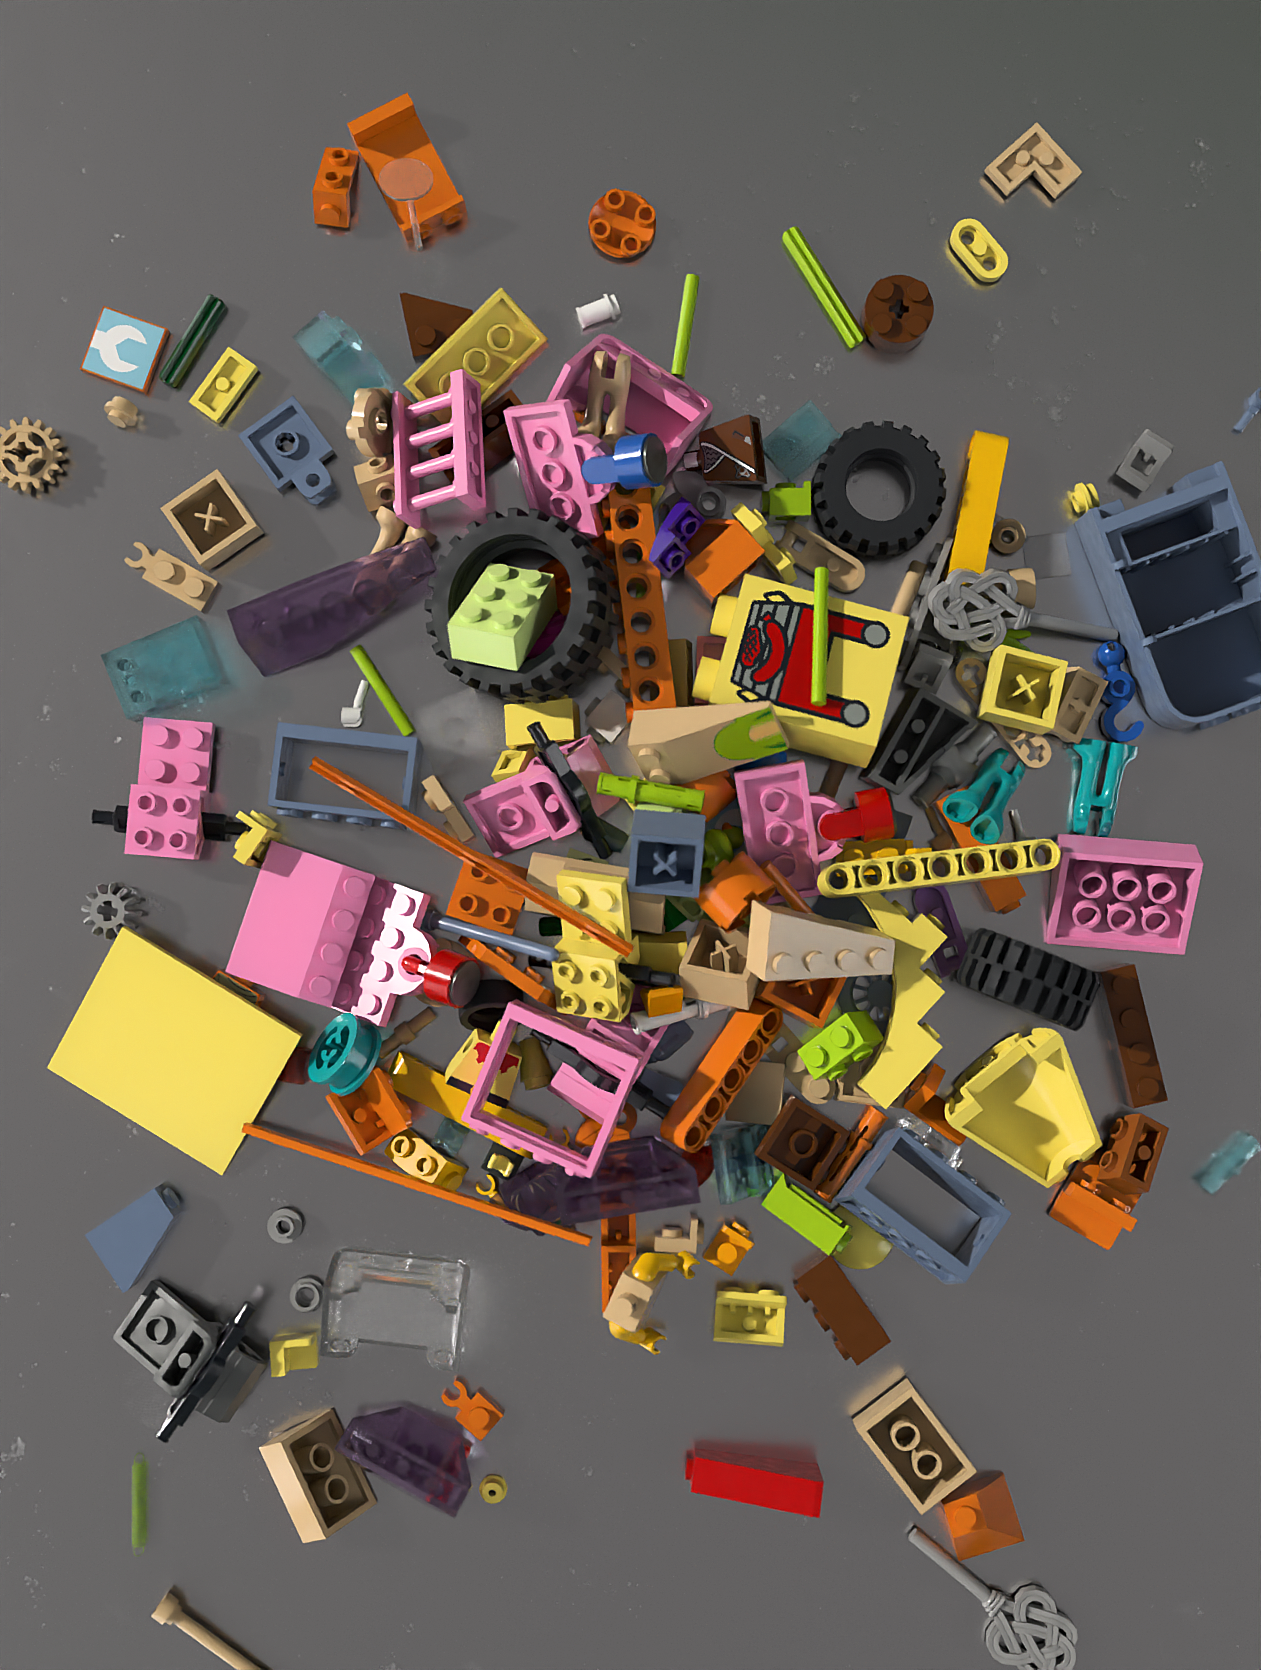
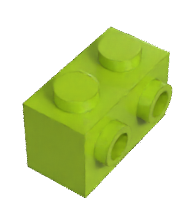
M867 1010L846 1012L797 1050L814 1080L829 1078L830 1081H834L848 1072L847 1068L854 1062H859L873 1053L872 1049L885 1039Z

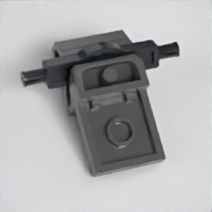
M156 1280L150 1281L112 1339L155 1375L152 1380L170 1396L175 1398L167 1410V1418L155 1433V1436L160 1441L168 1443L176 1428L184 1425L193 1410L218 1423H228L268 1365L266 1361L241 1341L246 1333L245 1326L255 1311H257V1307L254 1304L244 1301L234 1318L230 1317L223 1326L219 1322L205 1321L162 1283Z

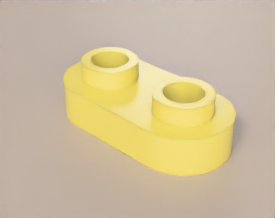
M963 219L955 225L950 236V243L957 255L981 281L994 282L1000 279L1008 266V257L1002 247L986 228L975 219ZM968 235L972 238L973 243L965 244L961 237ZM983 262H992L994 264V269H985V267L983 266Z

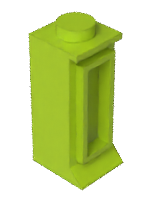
M785 1173L781 1175L761 1204L828 1255H833L835 1251L841 1254L853 1237L848 1233L853 1227L852 1225L847 1224L844 1227L843 1223L845 1221L797 1185L792 1183L790 1185L789 1176Z

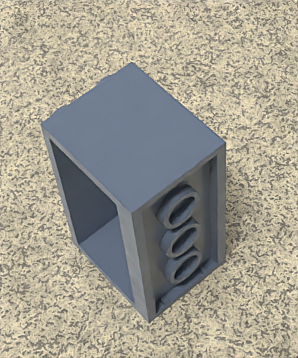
M277 722L267 805L277 808V815L303 818L304 812L312 813L311 818L321 821L337 822L338 816L346 817V822L351 824L371 826L372 820L381 821V826L385 828L406 829L405 825L382 811L287 801L295 742L408 755L406 776L403 777L402 790H404L402 808L416 816L424 743L416 737Z
M897 1127L880 1133L873 1143L871 1150L866 1153L834 1200L944 1284L966 1283L1012 1213L1004 1207L1005 1202L999 1196L990 1191L985 1193L977 1187V1180L963 1170L958 1172L948 1165L949 1159L943 1153L933 1148L929 1150L920 1143V1136L911 1129ZM891 1150L981 1217L955 1257L865 1189L876 1171H879L883 1166L885 1158Z

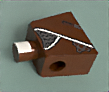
M744 415L701 431L698 436L700 449L684 453L686 470H702L703 478L706 482L713 484H767L760 419L752 415Z

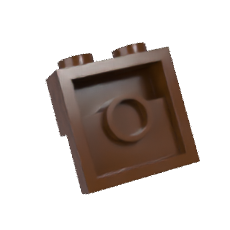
M791 1094L754 1154L814 1191L817 1185H821L828 1177L830 1172L829 1166L836 1155H840L845 1150L848 1144V1136L851 1132Z

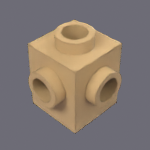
M393 454L384 457H373L366 463L354 466L357 484L368 512L377 510L380 506L393 507L395 500Z

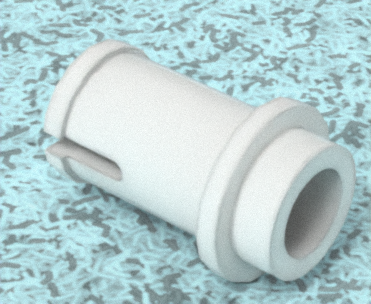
M605 293L603 294L604 298L575 308L583 329L608 318L615 320V316L621 314L614 294L607 296Z

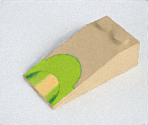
M771 701L637 710L633 713L627 746L646 780L677 785L787 750L789 742Z

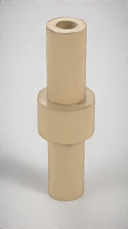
M428 1006L408 1023L403 1021L393 1029L395 1033L381 1043L379 1057L383 1059L400 1045H407L417 1037L416 1033L437 1018L432 1009Z

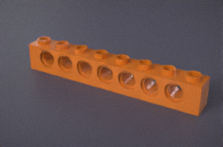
M614 488L601 500L602 517L609 518L610 531H605L606 551L613 552L614 565H609V567L613 569L616 579L611 581L610 584L611 586H617L620 602L613 603V611L619 615V620H621L623 633L617 634V645L619 654H625L627 667L621 668L623 689L629 688L631 702H625L627 723H632L633 713L637 710L676 708L660 571L649 560L656 538L650 488L633 489V492L628 495H621ZM629 515L636 519L638 525L633 529H625L619 524L618 520L622 516ZM628 549H635L640 553L642 559L637 563H628L622 554ZM631 583H639L645 588L646 593L642 597L635 598L628 594L626 588ZM635 617H643L649 622L650 628L645 632H637L632 628L631 620ZM639 651H648L652 654L654 662L647 667L640 666L635 660V654ZM643 685H652L656 688L658 697L653 701H646L639 695V688Z

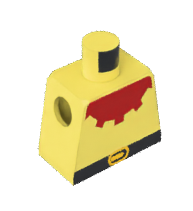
M499 1019L493 1033L480 1028L474 1029L446 1067V1084L466 1093H472L502 1019ZM510 1042L486 1100L506 1109L522 1060L519 1045Z

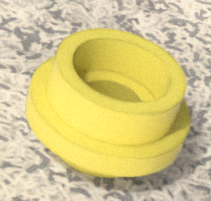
M1081 482L1075 485V492L1071 493V500L1077 513L1082 512L1084 515L1089 509L1100 506L1097 491L1092 483L1084 485Z

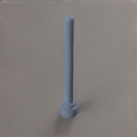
M432 905L427 906L420 927L425 932L437 928L548 961H556L560 955L558 949L442 916Z

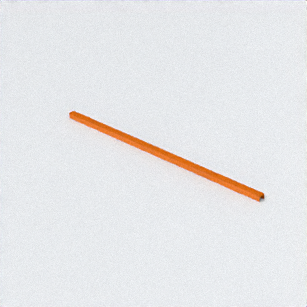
M315 756L312 759V764L308 767L309 769L352 795L382 811L626 958L633 951L634 945L320 758Z
M245 1122L242 1128L243 1133L575 1243L589 1246L593 1238L591 1235Z

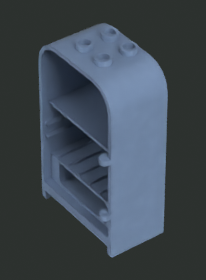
M1223 461L1186 474L1169 488L1171 493L1169 495L1125 510L1122 500L1118 499L1089 509L1074 523L1113 627L1118 630V640L1125 650V658L1143 706L1152 720L1162 727L1174 730L1189 728L1198 724L1201 731L1229 721L1228 713H1231L1233 719L1261 709V560Z

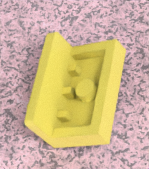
M726 1287L724 1291H717L713 1341L782 1347L784 1344L787 1296H779V1292L774 1290H760L758 1294L744 1293V1289L739 1287Z

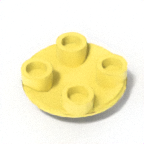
M842 1205L833 1212L845 1221L843 1223L844 1227L847 1224L853 1226L848 1232L853 1237L841 1254L835 1251L832 1255L839 1263L852 1269H868L878 1265L888 1256L893 1246L892 1243Z

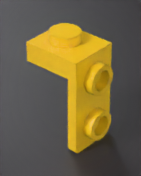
M410 1128L394 1135L384 1150V1153L410 1176L454 1191L459 1188L463 1176L468 1171V1168L461 1162L440 1154Z

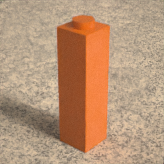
M967 785L956 791L967 790L969 787ZM949 795L932 803L948 834L951 836L956 849L994 845L980 843L971 835V824L981 812V809L969 821L958 823L950 820L942 809L943 803ZM1002 852L1000 857L1002 865L1007 869H1011L1004 852ZM968 856L966 861L968 869L973 873H977L979 869L978 861L974 857ZM1017 876L975 881L990 912L1000 910L1004 915L1021 906L1019 899L1027 896Z

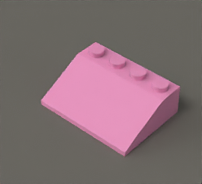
M1069 834L1057 835L1056 844L1060 849L1061 856L1058 865L1052 868L1047 944L1185 954L1204 864L1196 845Z
M270 840L225 972L288 995L331 1008L375 875Z

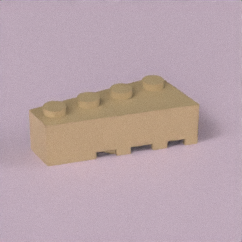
M752 900L746 968L763 981L892 974L896 940L876 928L838 919L832 920L821 915L806 914L790 908L776 907Z

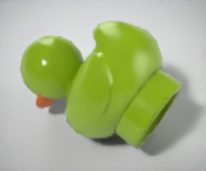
M725 822L722 825V830L710 829L704 834L701 868L708 867L713 870L725 859L730 863L734 857L733 849L741 847L744 843L743 830L738 826H732Z

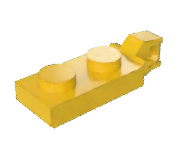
M885 839L869 843L845 841L842 847L843 851L835 856V864L932 852V848H913V840ZM900 864L898 867V874H905L911 871L904 864ZM865 868L864 875H877L870 868Z

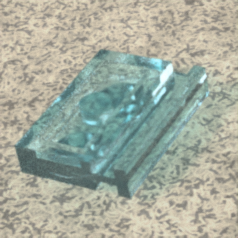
M809 400L762 440L764 455L777 470L787 478L788 482L792 483L822 457L835 438L839 439L842 435L832 427L830 421Z

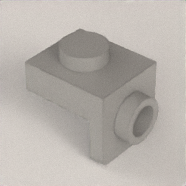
M1146 429L1130 449L1116 475L1145 493L1175 447L1151 430Z

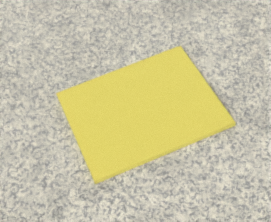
M124 925L47 1068L210 1169L223 1175L246 1136V1133L242 1132L244 1123L253 1124L303 1034Z

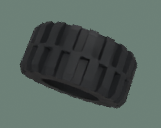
M883 420L881 425H874L873 421L864 422L861 428L855 429L851 427L844 431L839 439L835 438L830 443L827 451L822 455L812 481L811 502L815 505L813 513L816 521H821L824 526L822 529L823 533L827 538L832 536L837 541L836 546L843 551L845 548L854 551V556L861 558L865 555H873V559H884L886 555L890 554L894 557L903 554L906 549L916 546L938 520L943 510L941 508L942 503L946 499L947 489L943 486L946 474L944 468H939L938 462L941 458L937 451L933 450L931 452L927 448L929 441L923 435L916 438L910 434L913 430L906 425H903L901 429L895 428L892 421ZM868 461H881L894 466L904 475L910 488V498L907 507L900 515L891 520L877 521L864 517L853 508L846 495V484L849 475L858 465Z
M979 928L973 933L957 972L959 984L1073 1031H1077L1084 1026L1101 984L1099 975L1087 968L1025 942L985 928Z

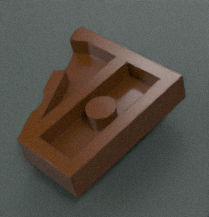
M400 293L414 361L429 358L474 314L471 309L408 293Z

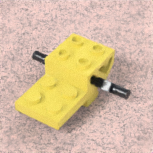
M562 869L556 875L559 901L634 945V949L626 958L561 919L563 938L554 947L559 951V958L556 961H548L529 955L528 964L530 966L549 968L553 971L557 1012L621 1022L629 1013L635 984L649 987L661 985L673 988L676 975L675 973L655 971L651 967L638 965L640 959L638 934H631L627 878Z

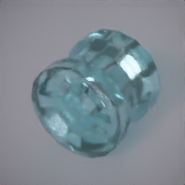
M445 1117L430 1145L435 1148L442 1147L446 1149L448 1155L455 1158L470 1129L463 1125L460 1126L454 1120Z

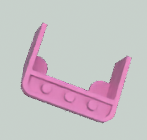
M600 334L565 363L546 402L570 399L572 410L586 411L589 373L596 351L608 352L605 378L614 379L619 354L622 353L630 356L631 381L626 403L625 426L638 434L654 433L658 436L667 454V476L678 464L713 410V405L704 395L614 336ZM607 394L604 399L603 411L609 414L610 396Z

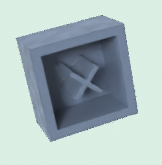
M634 809L627 892L699 898L706 815Z

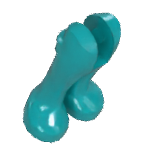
M1082 738L1079 744H1072L1073 749L1082 757L1081 778L1073 810L1074 832L1084 835L1087 830L1090 811L1099 812L1096 836L1108 837L1116 816L1119 789L1127 764L1136 758L1139 747L1108 742L1105 779L1101 794L1097 795V781L1107 741Z
M1001 747L993 751L985 760L971 786L967 790L956 791L949 795L942 808L944 814L950 820L958 823L967 822L976 815L988 790L992 786L995 790L993 796L974 819L970 827L971 835L983 844H994L999 840L1004 830V810L1025 775V765L1020 760L1008 772L1001 768L1009 754V751Z

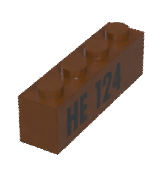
M1123 963L1093 970L1092 972L1098 974L1101 984L1097 995L1124 1105L1131 1108H1139L1168 1101L1135 964Z

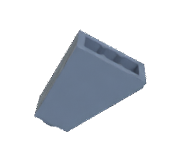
M163 1184L155 1187L85 1235L122 1293H125L138 1283L181 1213L177 1207L180 1205L176 1194L170 1188L165 1189Z

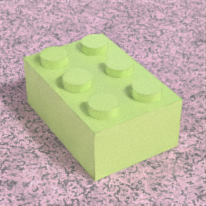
M490 563L447 624L452 658L518 671L558 609L555 575L537 570L511 567L505 564Z

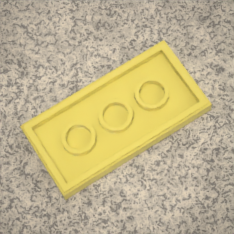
M499 288L403 385L420 402L449 392L451 387L450 372L463 369L480 383L482 406L548 338L503 288ZM452 406L430 414L441 425L450 423Z

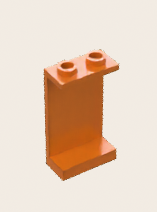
M408 92L347 123L351 137L407 242L413 239L415 241L422 240L432 233V229L442 224L451 225L460 220L463 213L467 212L465 201L462 195L458 194L424 130Z

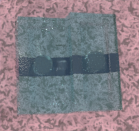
M752 1123L710 1135L720 1205L733 1204L748 1197L763 1196L774 1187L772 1165L754 1154L767 1133L766 1125Z

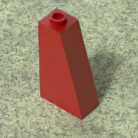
M694 1448L693 1459L687 1458L685 1480H690L691 1492L820 1518L824 1481L817 1463Z

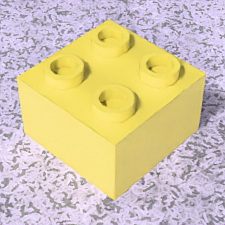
M1001 644L990 653L976 718L1040 735L1054 729L1068 661Z

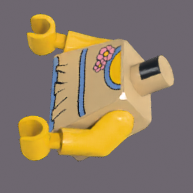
M686 1250L681 1251L676 1256L665 1253L647 1252L643 1254L639 1252L622 1272L603 1314V1317L609 1320L611 1334L620 1340L636 1345L640 1344L654 1355L659 1354L660 1351L654 1345L659 1339L666 1340V1337L652 1327L645 1329L643 1327L649 1318L669 1271L672 1272L676 1268L686 1279H691L695 1276V1273L690 1267L699 1265L700 1262Z

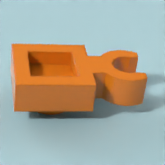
M456 1378L453 1384L460 1390V1395L458 1397H451L444 1391L441 1399L446 1405L460 1409L455 1419L481 1441L504 1416V1411L479 1389L471 1396L468 1393L467 1384L462 1379Z

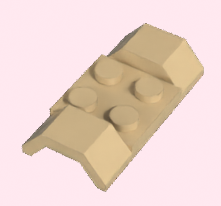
M533 852L526 882L559 901L556 875L562 869L627 878L628 889L629 868ZM628 892L631 930L664 935L666 926L663 925L667 895ZM525 897V911L558 917Z

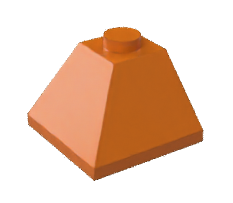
M1003 1472L960 1485L939 1501L958 1561L1025 1541Z

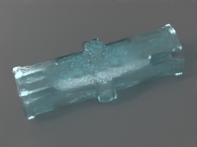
M1246 1132L1225 1153L1221 1151L1217 1155L1218 1160L1196 1179L1197 1182L1213 1196L1233 1175L1238 1176L1242 1172L1241 1168L1261 1151L1260 1143Z

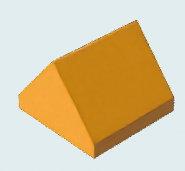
M675 984L673 988L659 985L643 988L640 991L648 1018L682 1012L683 987Z

